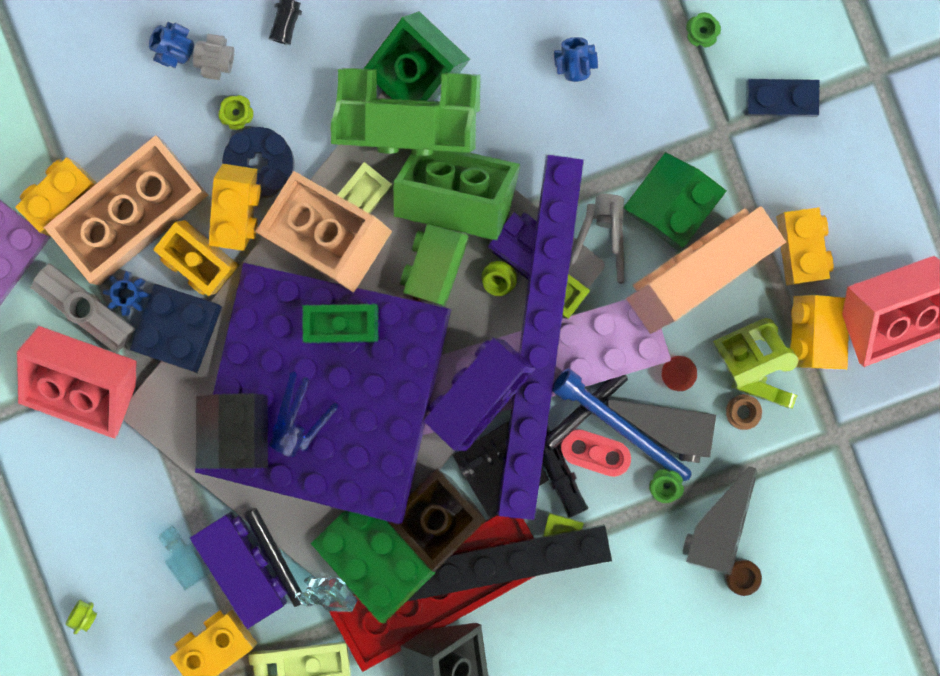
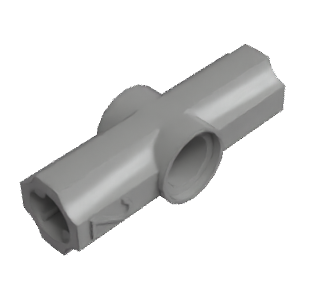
M48 263L33 279L30 287L32 290L64 313L69 321L80 325L115 353H118L133 336L136 328L104 305L97 296L87 292L52 264ZM85 298L91 307L89 314L81 318L76 312V306L80 300Z

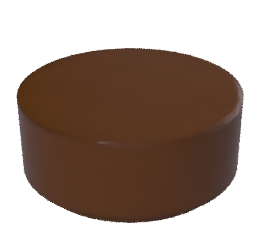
M747 559L735 560L731 576L724 575L728 588L740 596H748L755 593L762 582L760 569L756 564Z

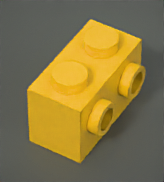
M68 157L64 160L58 159L52 163L45 172L47 176L38 185L32 184L25 189L19 197L21 202L15 206L39 233L48 236L50 235L44 227L97 184L76 161Z
M228 164L220 166L213 178L208 246L244 251L249 240L256 238L257 233L255 231L258 228V218H254V206H258L261 194V185L256 184L258 169Z
M820 207L783 212L777 215L778 230L786 243L780 246L786 286L830 279L829 272L833 271L834 264L831 251H826L824 237L828 236V222L826 216L821 215Z
M186 220L175 222L153 249V251L161 256L160 260L165 266L174 272L179 271L188 279V284L202 295L207 294L211 296L216 294L240 266L220 248L208 246L209 239Z
M820 295L793 296L790 349L798 357V365L796 367L847 370L849 333L842 315L845 297Z
M233 609L225 615L219 610L203 622L206 629L197 636L191 631L174 644L178 650L169 658L183 676H217L250 652L257 645V641L249 630L246 629Z

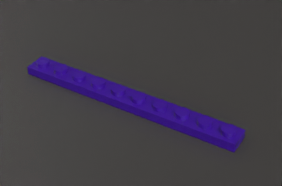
M549 154L545 157L519 354L536 369L513 395L497 509L498 516L535 519L584 159Z

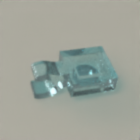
M173 525L158 536L164 547L172 553V556L165 563L185 591L211 573L193 543L191 542L186 545Z
M309 576L304 580L308 585L307 591L297 593L295 596L306 607L321 605L326 611L352 612L358 601L348 590L345 582L337 577L315 578L314 576Z

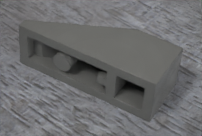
M610 399L606 400L605 405L668 450L679 453L678 460L700 463V457L710 458L716 415Z
M748 466L695 526L694 534H687L682 554L688 555L686 561L688 564L731 576L758 473L756 468Z

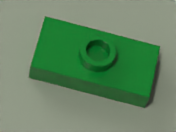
M378 305L303 306V343L378 342Z

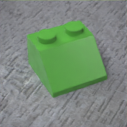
M427 224L425 232L418 230L411 249L417 252L413 266L406 264L400 280V285L405 286L403 293L422 301L445 307L468 244V235Z

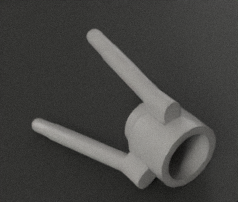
M598 194L595 204H587L586 217L570 258V264H575L593 218L597 219L596 224L598 226L611 228L612 253L616 254L617 281L620 284L624 282L623 197L614 194Z

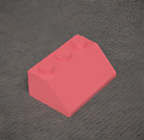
M932 256L847 287L842 315L858 361L863 367L940 338V260L937 257Z
M38 326L17 351L18 404L115 439L119 433L136 386L137 361Z

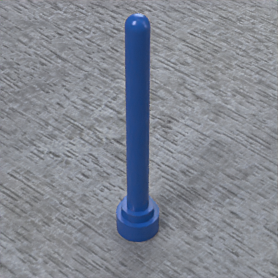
M568 368L557 377L553 384L552 392L561 399L576 400L668 471H676L681 475L683 481H688L691 478L692 473L688 467L584 389L585 384L581 382V376Z

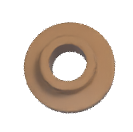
M741 394L733 397L727 404L726 417L733 427L740 430H748L760 422L762 408L756 398ZM742 405L749 408V415L745 419H741L737 414L738 408Z

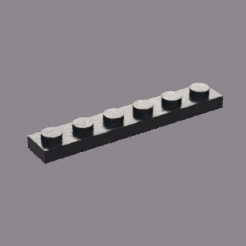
M602 524L452 554L435 571L436 573L407 601L610 562L612 557L606 527Z

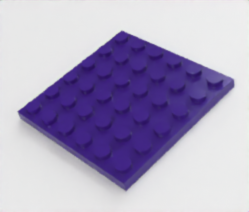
M243 263L213 395H268V468H196L195 473L401 524L425 427L423 421L428 414L451 309L359 288L353 293L337 283ZM378 305V342L303 343V306Z

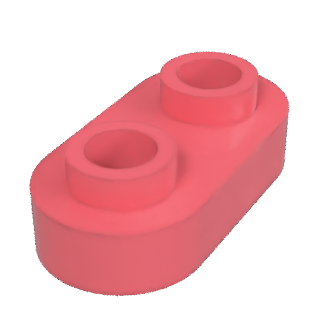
M582 429L573 430L561 442V452L569 463L607 476L615 477L622 475L627 471L631 463L630 451L623 443ZM576 440H581L585 444V449L582 453L577 454L572 451V444ZM611 451H615L618 454V461L613 465L606 462V455Z

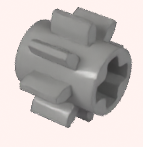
M207 34L206 42L197 41L193 55V66L201 68L200 74L204 78L220 80L221 72H231L234 61V47L226 46L227 39H225V36Z

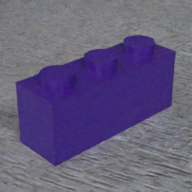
M493 337L491 341L486 340L474 354L476 359L468 368L461 369L451 381L453 386L445 396L437 397L428 408L430 413L423 422L454 451H467L536 369L505 340Z
M229 512L191 536L190 540L246 629H249L284 607L288 602L285 598L288 592L277 576L273 578L266 568L269 561L263 550L259 546L253 547L247 538L250 531L244 520L239 515L234 517L232 512Z

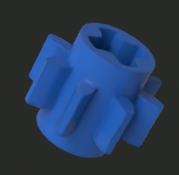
M167 22L165 27L162 25L156 27L149 40V49L156 52L153 60L176 68L177 62L180 64L186 63L194 49L193 40L187 38L190 30L182 25Z
M568 38L561 43L562 50L554 51L557 74H564L565 79L568 81H584L590 77V69L598 68L597 52H595V45H588V41L585 38Z
M128 271L124 273V280L111 276L110 280L113 283L111 289L103 291V294L109 295L112 300L108 308L113 310L122 306V316H129L130 308L133 307L138 311H143L144 308L140 303L143 298L150 297V294L143 292L141 287L145 284L146 280L139 278L132 282V273ZM127 288L133 290V297H129L127 300L120 297L121 291L127 290Z

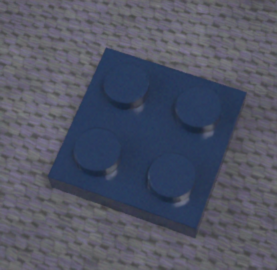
M154 284L130 350L198 374L222 306L162 285Z

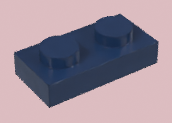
M748 79L746 81V116L817 117L819 116L820 80Z

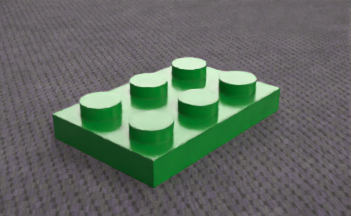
M346 510L311 543L373 616L383 624L436 573L429 569L388 521Z

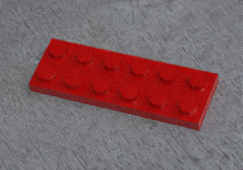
M497 514L486 520L453 554L532 539L534 537L524 519L503 517ZM534 577L407 601L384 624L380 623L355 594L330 606L328 611L358 666L364 672L400 652L401 645L425 629L445 627Z

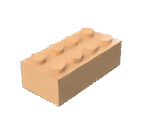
M155 135L44 228L87 281L91 284L101 285L204 200L208 194L168 145Z
M762 206L751 213L745 207L715 227L714 230L692 243L685 250L669 259L655 271L633 284L632 286L636 292L627 297L626 300L649 333L652 334L679 319L786 243V241Z

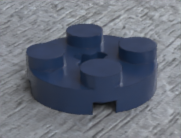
M251 127L235 133L225 147L222 164L254 168L249 165V161L255 158V154L261 153L262 158L268 160V166H263L261 172L257 173L256 184L261 185L260 199L276 195L278 191L282 190L294 171L295 160L291 148L281 135L269 128Z

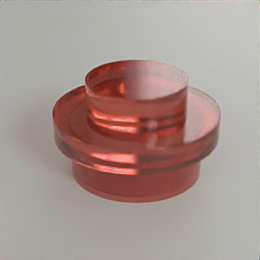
M674 356L671 358V361L664 363L661 377L669 389L685 391L696 382L697 368L689 358Z

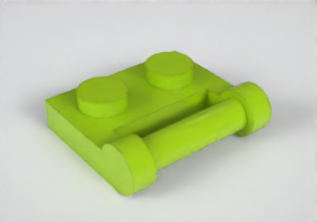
M770 318L758 320L713 341L717 353L738 388L746 384L755 383L760 378L777 370L783 372L792 371L798 365V357L792 349L785 346L778 335V327ZM759 339L766 341L772 353L764 356L755 341Z

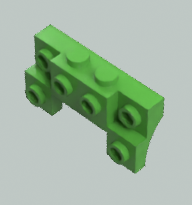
M340 68L338 69L336 104L331 120V144L377 147V152L387 154L398 153L399 148L411 149V154L418 156L433 155V151L470 153L476 149V113L480 111L481 74L444 73L441 78L440 101L377 98V69Z

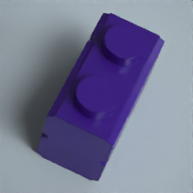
M514 212L504 224L498 239L492 240L487 249L529 280L537 221L525 212L521 216Z

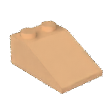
M293 171L255 232L354 293L389 238L392 230L375 216Z

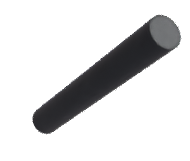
M622 375L609 379L592 395L604 403L628 381V377ZM579 405L546 436L545 446L552 451L588 418L592 412L583 405Z
M257 508L247 511L244 516L277 577L288 592L287 595L292 605L297 607L303 604L306 598Z

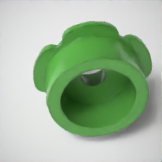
M699 13L696 17H691L686 24L687 38L694 46L710 47L716 43V37L721 33L720 23L709 13ZM702 27L706 28V33L704 34L700 32Z
M661 469L653 474V480L649 482V490L657 501L671 503L683 495V479L676 471L668 472L666 469ZM664 484H670V488H665Z

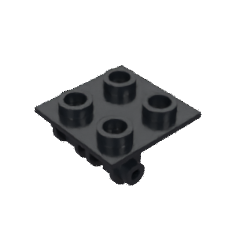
M509 421L473 442L467 451H458L452 455L488 516L497 512ZM541 468L539 486L549 481L543 468Z

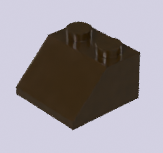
M436 469L408 497L403 522L397 524L388 521V523L429 569L435 572L486 520L474 502L455 481L444 472Z

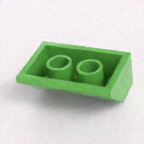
M433 151V155L427 156L410 154L394 180V216L413 222L442 227L447 230L476 235L481 238L497 240L508 219L520 164L466 152Z

